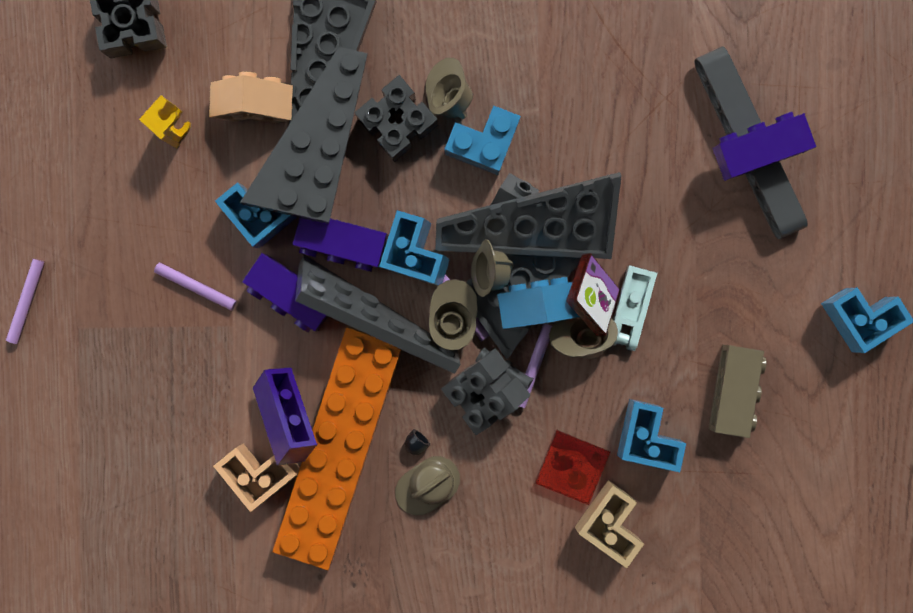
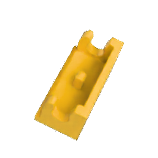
M162 95L139 119L157 137L176 149L180 146L178 142L188 133L191 127V123L188 121L184 123L181 129L174 127V123L179 119L182 111Z

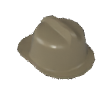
M453 57L439 61L432 68L426 80L429 109L434 115H444L448 118L458 116L461 119H465L467 117L466 109L473 99V92L466 82L462 65L459 60Z
M487 239L482 242L479 250L474 255L471 267L474 289L482 297L487 296L490 292L506 287L510 280L511 270L514 267L513 262L508 259L505 253L493 250L490 241Z
M457 279L447 280L438 285L431 298L429 316L430 335L437 345L447 350H459L467 346L473 339L476 330L477 296L472 287L466 282Z
M586 313V316L561 320L556 322L550 329V344L556 351L565 356L585 359L597 358L606 349L612 347L617 340V325L610 318L605 333L589 313Z
M433 456L422 461L399 479L395 488V498L398 505L405 512L412 515H425L433 511L457 492L460 484L459 471L450 459L442 456Z

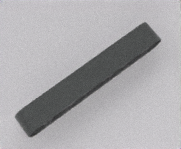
M721 46L694 60L696 71L726 135L736 132L739 137L748 134L747 128L762 123L725 47ZM780 161L745 174L764 216L777 239L785 238L807 227L806 216Z

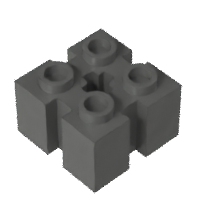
M90 0L92 15L102 23V26L95 27L99 50L109 58L132 55V47L136 46L144 52L167 48L163 25L154 17V15L160 14L158 0Z
M400 75L382 89L384 98L378 103L371 98L355 112L357 119L372 136L379 132L381 137L377 140L394 162L412 148L409 140L415 135L422 140L438 126L437 118L423 102L417 106L413 103L416 100L415 92ZM394 114H402V123L397 124L396 121L393 124L390 123L392 121L391 117Z
M496 348L457 374L441 388L454 407L460 404L466 412L462 418L475 435L492 426L498 419L501 420L514 412L531 396L517 376L511 379L505 370L509 368V365Z

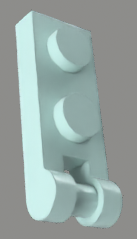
M630 265L627 266L613 321L618 329L617 340L613 344L614 346L621 344L625 345L628 350H636L657 277L656 272ZM622 324L632 327L629 335L620 332Z

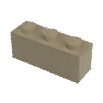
M722 344L709 430L750 438L751 432L755 431L757 416L754 414L755 405L759 403L762 394V388L759 386L760 374H764L767 363L766 357H763L764 351Z

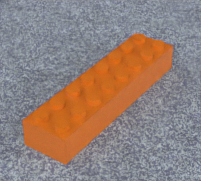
M346 327L312 429L317 446L307 459L301 463L272 551L273 553L329 570L399 362L401 349L358 329Z

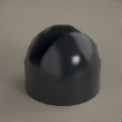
M415 429L409 433L405 440V448L412 455H419L430 446L429 440Z

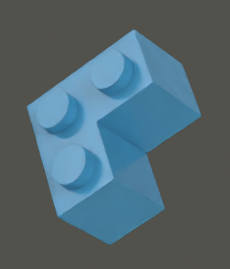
M493 105L483 133L455 122L444 149L445 155L499 175L521 116Z
M237 182L215 202L251 246L259 249L297 217L242 205L240 201L247 192V189Z
M396 211L379 267L434 285H440L443 283L450 259L444 255L424 249L431 222L422 217Z
M567 277L550 279V285L548 280L530 282L531 288L529 289L526 288V283L508 286L509 292L497 294L503 329L586 316L585 309L577 301L581 283L580 281L568 282Z
M858 287L844 288L821 303L847 346L854 353L868 352L913 323L912 316L899 296L884 297L869 306Z
M629 399L617 452L619 458L625 461L680 472L686 443L680 439L658 435L663 407Z

